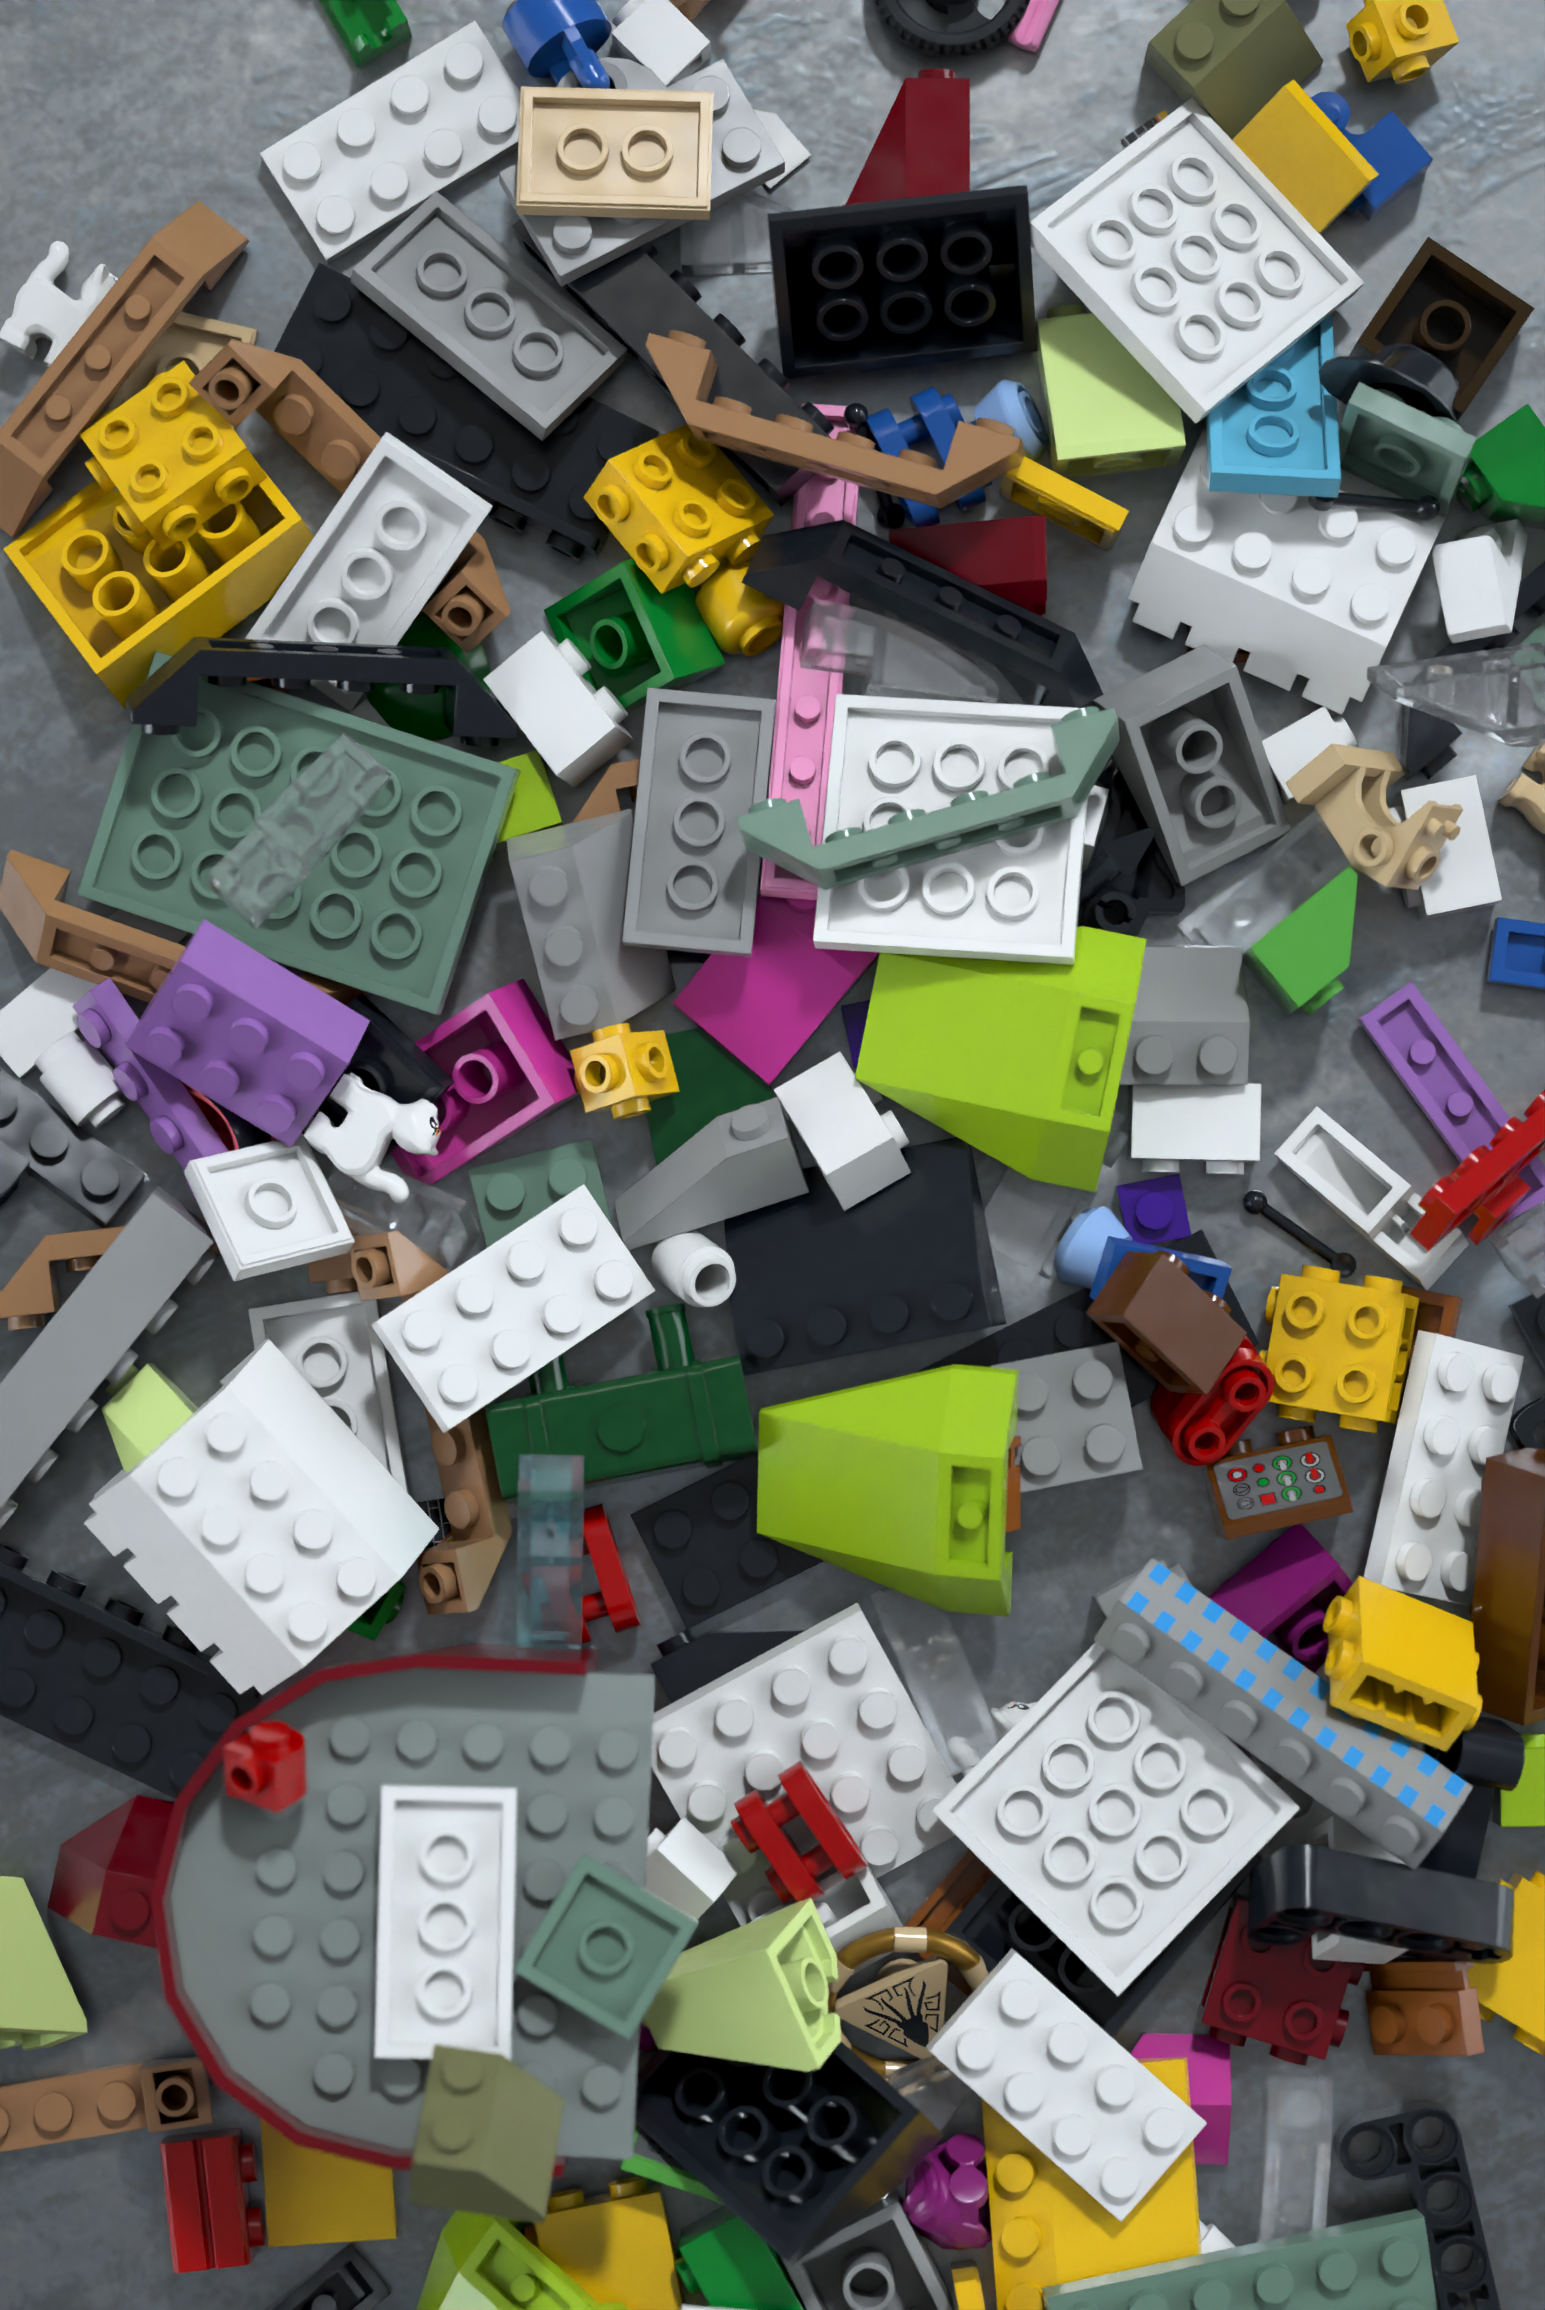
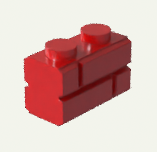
M238 2127L164 2137L159 2145L174 2273L251 2264L256 2256L255 2247L265 2246L263 2211L261 2207L250 2208L248 2182L258 2181V2163L254 2142L243 2143L242 2128Z

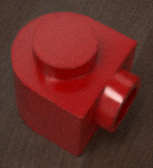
M280 1721L258 1723L249 1732L223 1747L226 1795L279 1813L306 1794L308 1787L305 1738L299 1731L290 1728L288 1724Z

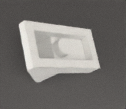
M1519 519L1460 530L1458 541L1438 544L1433 547L1432 558L1447 635L1452 643L1512 632L1528 534Z

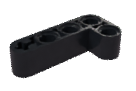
M1480 1716L1469 1731H1461L1447 1752L1423 1743V1752L1473 1788L1442 1836L1418 1867L1476 1879L1495 1790L1513 1791L1521 1778L1525 1759V1745L1521 1734L1501 1720ZM1407 1950L1401 1954L1417 1958H1446Z
M1290 1845L1277 1850L1250 1872L1247 1935L1253 1941L1262 1944L1289 1946L1299 1944L1319 1931L1470 1963H1503L1513 1957L1515 1894L1509 1887L1497 1883L1421 1867L1413 1870L1406 1864L1320 1846Z
M1416 2100L1355 2114L1346 2118L1337 2127L1334 2135V2150L1339 2161L1352 2176L1362 2180H1377L1404 2173L1406 2175L1413 2209L1418 2208L1425 2217L1437 2309L1465 2310L1463 2301L1457 2293L1469 2292L1470 2301L1475 2310H1501L1461 2132L1456 2120L1439 2103L1431 2100ZM1426 2117L1441 2119L1444 2124V2134L1437 2145L1431 2148H1420L1413 2144L1412 2131L1419 2120ZM1363 2131H1372L1379 2134L1382 2147L1375 2159L1359 2163L1350 2158L1349 2145L1357 2134ZM1449 2180L1457 2184L1459 2196L1456 2203L1450 2209L1434 2211L1428 2208L1426 2196L1429 2189L1435 2183ZM1455 2244L1470 2246L1473 2250V2260L1466 2271L1460 2274H1449L1442 2270L1441 2258L1449 2247Z

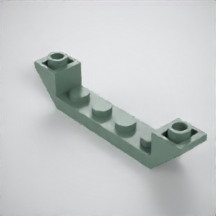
M1084 707L1066 714L1061 719V723L1051 725L1054 748L1062 771L1060 775L1051 777V774L1046 772L1034 773L1017 780L1013 784L1012 789L988 795L986 791L969 792L953 799L950 807L930 813H925L922 809L907 810L892 816L888 820V825L865 832L858 827L842 829L827 836L825 843L816 846L812 845L800 800L796 799L786 802L783 798H772L753 805L749 809L748 814L736 817L745 847L766 860L827 890L1075 818L1120 741L1118 718L1115 709L1112 707L1099 711L1097 707Z

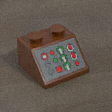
M1313 1425L1277 1432L1275 1435L1278 1445L1252 1450L1250 1439L1239 1440L1232 1445L1222 1458L1214 1463L1201 1466L1217 1537L1228 1540L1353 1513L1352 1500L1331 1435L1315 1437Z

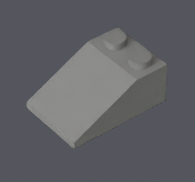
M1202 645L1093 700L1095 707L1099 708V711L1112 707L1115 709L1118 718L1120 741L1112 756L1148 827H1152L1155 830L1154 839L1176 883L1180 886H1184L1292 831L1237 666L1207 646Z

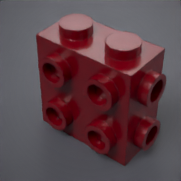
M1234 1893L1229 1903L1197 2011V2018L1201 2023L1210 2025L1207 2036L1228 2044L1244 2047L1246 2039L1249 2037L1272 2044L1269 2054L1291 2063L1306 2066L1309 2056L1325 2060L1329 2045L1339 2048L1342 2043L1349 2019V2010L1341 2008L1347 1984L1358 1985L1365 1963L1313 1959L1312 1936L1299 1944L1289 1946L1266 1945L1253 1941L1247 1935L1249 1896L1246 1897Z

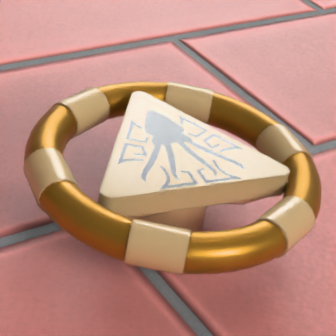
M893 1927L865 1935L851 1942L839 1952H836L838 1980L828 1983V2014L834 2012L840 2016V2019L920 2059H880L873 2057L851 2044L840 2026L841 2041L889 2084L916 2085L917 2083L928 2082L952 2073L946 2065L926 2048L927 2044L944 2026L948 1974L947 1960L959 1968L974 1992L990 1974L981 1955L958 1938L926 1927ZM889 1952H928L935 1954L919 1963L911 1959L900 1958L892 1960L880 1969L876 1982L836 1999L837 1993L857 1967L871 1958Z

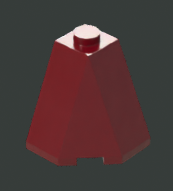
M942 68L920 70L918 78H905L845 205L970 191V78H956L955 71Z
M1045 515L889 530L888 542L1041 617L1045 615L1047 601Z
M138 1794L62 1843L47 1907L92 1935L157 1948L150 1897L174 1802Z

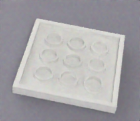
M1190 98L1030 221L1031 247L1195 423H1198L1353 297L1365 283L1193 98Z
M836 694L822 844L825 843L827 836L836 831L858 827L865 832L888 825V820L892 816L907 810L922 809L925 813H930L950 807L953 799L969 792L986 791L988 795L1012 789L1013 784L1017 780L1034 773L1046 772L1050 773L1051 777L1062 774L1054 748L1051 725L1061 723V719L1066 714L1080 708ZM1088 797L1075 818L824 890L818 886L813 937L815 948L1074 965Z
M858 1603L851 1605L654 1713L651 1767L680 1819L685 1817L741 1869L722 1892L740 1926L750 1923L783 1902L764 1871L772 1867L771 1863L761 1849L750 1854L730 1823L731 1820L739 1816L734 1803L755 1789L760 1792L768 1804L786 1793L778 1778V1774L798 1761H801L855 1840L875 1878L886 1874L955 1836L932 1810L957 1784ZM801 1815L783 1826L802 1855L820 1844ZM835 1865L817 1876L818 1881L820 1882L838 1872V1869Z
M1096 1642L946 1795L932 1812L1119 1996L1301 1808L1224 1733Z

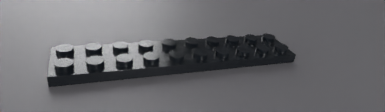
M1202 1229L1165 1247L1217 1259ZM1228 1282L1223 1300L1231 1308L1229 1316L1247 1332L1246 1335L1252 1344L1256 1346L1259 1342ZM1083 1288L915 1373L953 1364L988 1367L990 1365L1116 1341L1086 1314L1094 1300L1089 1297L1091 1289ZM1119 1345L1132 1408L1150 1399L1160 1382ZM758 1455L740 1459L630 1514L686 1629L823 1562L819 1558L757 1533Z

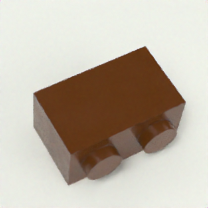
M1157 1250L1155 1253L1126 1252L1086 1314L1168 1391L1207 1395L1247 1332L1229 1316L1231 1308L1224 1300L1209 1291L1202 1290L1187 1276L1189 1268L1175 1255L1163 1250Z

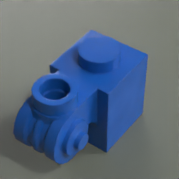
M1328 91L1320 92L1311 97L1314 103L1379 174L1346 208L1349 213L1354 214L1359 210L1369 222L1428 170L1433 158L1392 111L1366 133L1353 134L1345 129L1350 117V108L1342 96Z

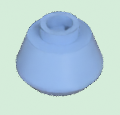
M1010 380L998 382L974 407L975 420L968 424L975 425L977 418H987L1007 424L1014 429L1013 436L1021 438L1025 451L1024 456L1032 461H1037L1041 458L1048 445L1046 429L1036 404L1021 383Z
M1102 1206L1085 1209L1065 1232L1053 1260L1055 1271L1062 1283L1092 1289L1107 1237L1112 1236L1132 1241L1130 1234L1109 1208Z

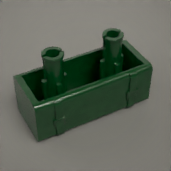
M685 1303L667 1305L645 1311L646 1318L649 1320L657 1368L651 1369L650 1373L576 1387L575 1384H568L563 1354L559 1355L528 1376L531 1392L525 1393V1397L485 1405L503 1501L507 1504H513L539 1498L551 1500L561 1498L565 1493L703 1466L709 1469L723 1466V1462L757 1456L758 1444L740 1355L702 1362L701 1359L695 1360L685 1315Z

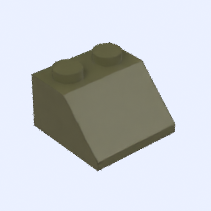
M1192 0L1149 41L1144 61L1184 102L1193 98L1231 140L1284 85L1295 80L1300 86L1323 63L1322 57L1286 0Z
M434 2044L412 2160L409 2204L544 2224L565 2099L502 2054Z

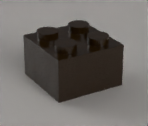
M1428 237L1356 342L1349 356L1371 360L1383 347L1396 343L1414 345L1421 350L1431 353L1452 371L1458 381L1459 389L1452 410L1458 421L1535 308Z

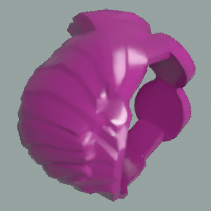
M969 2133L954 2135L948 2141L933 2148L906 2178L905 2200L902 2203V2208L905 2212L909 2213L907 2218L914 2224L921 2236L944 2249L985 2248L988 2242L992 2241L987 2166L982 2161L985 2156V2148L979 2137Z

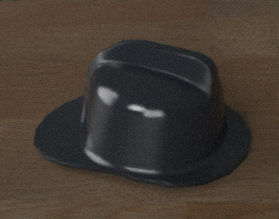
M1396 343L1385 346L1371 360L1356 356H1338L1326 360L1319 369L1320 383L1329 394L1345 405H1348L1352 394L1360 382L1373 389L1389 390L1401 397L1407 405L1432 417L1448 418L1459 425L1452 411L1459 389L1456 377L1440 359L1414 345Z

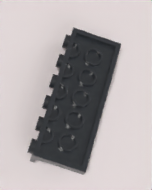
M319 263L274 352L301 359L381 438L387 431L491 504L493 507L488 516L496 522L520 533L523 532L527 524L549 535L545 544L570 559L579 561L583 553L598 559L611 531L598 518L583 497L610 458L659 437V431L599 401L587 397L555 430L541 441L350 282L351 278Z
M0 1544V1715L177 1799L233 1721L258 1707L264 1694L261 1695L254 1686L239 1694L210 1662L212 1657L199 1651L180 1628L167 1624L164 1633H161L140 1623L144 1612L113 1597H109L106 1606L83 1595L87 1586L83 1582L53 1569L48 1578L25 1568L29 1557Z

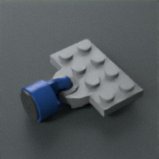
M514 0L508 7L503 19L502 28L532 77H552L557 87L714 92L710 211L785 173L784 159L723 59L667 87L651 69L637 62L624 58L597 57L595 53L605 44L612 31L611 23L597 0ZM518 163L499 172V183L515 210ZM519 215L560 287L691 221L688 219Z

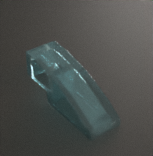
M519 1455L517 1647L581 1649L584 1455Z

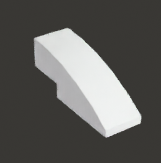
M1317 1106L1274 1153L1285 1166L1329 1207L1426 1291L1469 1245L1463 1232L1456 1227L1430 1251L1425 1249L1410 1235V1232L1425 1213L1418 1206L1422 1198L1414 1192L1408 1182Z

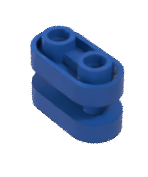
M933 386L909 397L915 416L897 424L888 408L868 417L865 424L871 441L875 443V451L898 457L901 449L909 450V446L925 439L941 470L944 469L958 421L964 422L951 393L940 397ZM992 481L957 499L955 502L959 509L965 512L986 502L983 489L991 486ZM896 496L912 528L934 526L940 523L936 507Z

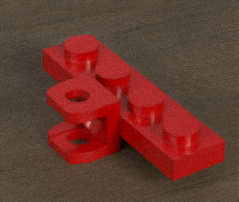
M1545 1090L1524 1112L1528 1119L1522 1122L1516 1116L1512 1117L1489 1142L1493 1149L1489 1150L1485 1145L1477 1147L1447 1177H1442L1423 1196L1418 1206L1425 1213L1410 1232V1235L1425 1249L1430 1251L1472 1213L1480 1219L1467 1237L1478 1246L1500 1227L1519 1205L1531 1187L1517 1174L1545 1151Z

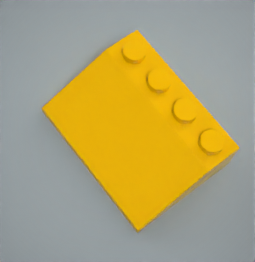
M266 474L267 478L254 486L244 499L229 504L202 523L192 536L185 540L177 541L165 551H162L148 531L137 538L119 514L115 506L125 500L122 494L116 491L106 494L98 482L94 483L92 481L3 550L97 676L122 707L126 709V697L147 679L155 651L173 656L193 637L220 638L274 597L314 538V535Z
M1187 2057L1136 2059L1191 2108ZM981 2098L997 2310H1045L1042 2288L1202 2254L1193 2140L1121 2222Z

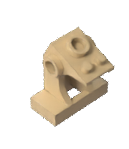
M1331 744L1285 783L1298 804L1314 805L1352 867L1386 887L1418 890L1419 886L1427 881L1436 871L1441 859L1439 851L1446 839L1452 841L1460 833V827L1455 824L1463 811L1459 804L1449 806L1437 804L1436 801H1429L1400 824L1391 816L1386 804V790L1406 774V771L1393 752Z

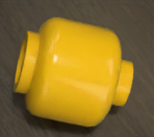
M751 561L741 562L734 566L728 562L719 566L708 579L699 584L701 588L696 595L695 602L703 621L721 650L727 654L743 653L747 657L755 656L771 647L782 636L785 604L771 599L762 592L741 583Z

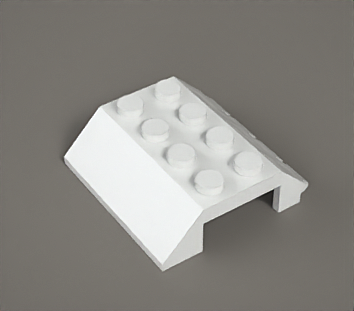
M1205 425L1152 538L1128 596V599L1139 603L1132 622L1172 640L1181 622L1192 628L1184 645L1192 649L1205 645L1232 663L1239 648L1248 651L1250 655L1243 669L1244 672L1289 692L1297 674L1302 675L1309 680L1301 697L1342 715L1350 697L1360 702L1363 701L1449 510L1445 518L1437 515L1432 520H1423L1416 513L1342 505H1333L1327 511H1320L1309 504V496L1208 491ZM1341 469L1339 492L1404 499Z
M268 1338L220 1381L223 1387L136 1466L128 1473L122 1469L103 1486L88 1504L95 1512L84 1522L114 1557L126 1548H129L134 1555L123 1567L157 1604L170 1596L177 1601L169 1609L167 1615L201 1652L214 1643L219 1647L220 1650L210 1659V1662L239 1694L254 1686L263 1695L305 1667L403 1577L439 1531L438 1526Z

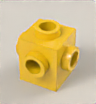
M1363 0L1365 7L1345 24L1349 34L1352 54L1360 62L1368 83L1393 77L1395 84H1402L1417 79L1430 71L1432 65L1459 43L1443 0Z
M629 1023L611 1025L592 1032L594 1043L570 1050L575 1069V1086L582 1097L586 1113L611 1110L614 1120L626 1119L651 1111L649 1102L680 1092L664 1030L631 1032Z

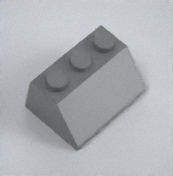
M631 809L506 839L509 863L555 1041L592 1032L611 1025L621 1024L676 990L665 949L623 946L622 943L634 818Z
M1145 946L1136 1005L1119 1085H1247L1250 1018L1242 948L1240 946Z

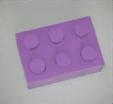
M203 919L147 1005L125 1047L289 1147H292L348 1066L370 1020Z

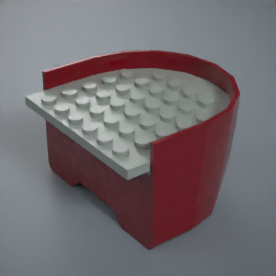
M467 1643L319 1669L233 1721L174 1802L150 1897L164 1999L215 2085L297 2146L393 2170H412V2160L431 2059L375 2058L381 1786L383 1784L518 1787L514 1931L515 1968L583 1852L646 1889L656 1675L598 1672L599 1649ZM265 1721L284 1722L290 1728L299 1731L305 1738L307 1792L301 1799L279 1813L226 1795L223 1747L249 1732L254 1725ZM514 1972L512 2058L510 2061L565 2099L552 2177H563L569 2157L633 2160L640 2023L630 2040H627Z

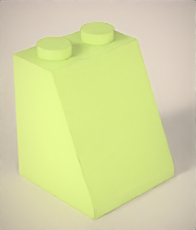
M1065 305L1048 309L1047 318L1037 319L1035 325L1036 353L1044 422L1048 437L1047 447L1050 470L1067 479L1177 467L1186 447L1180 406L1093 313H1085L1083 305Z

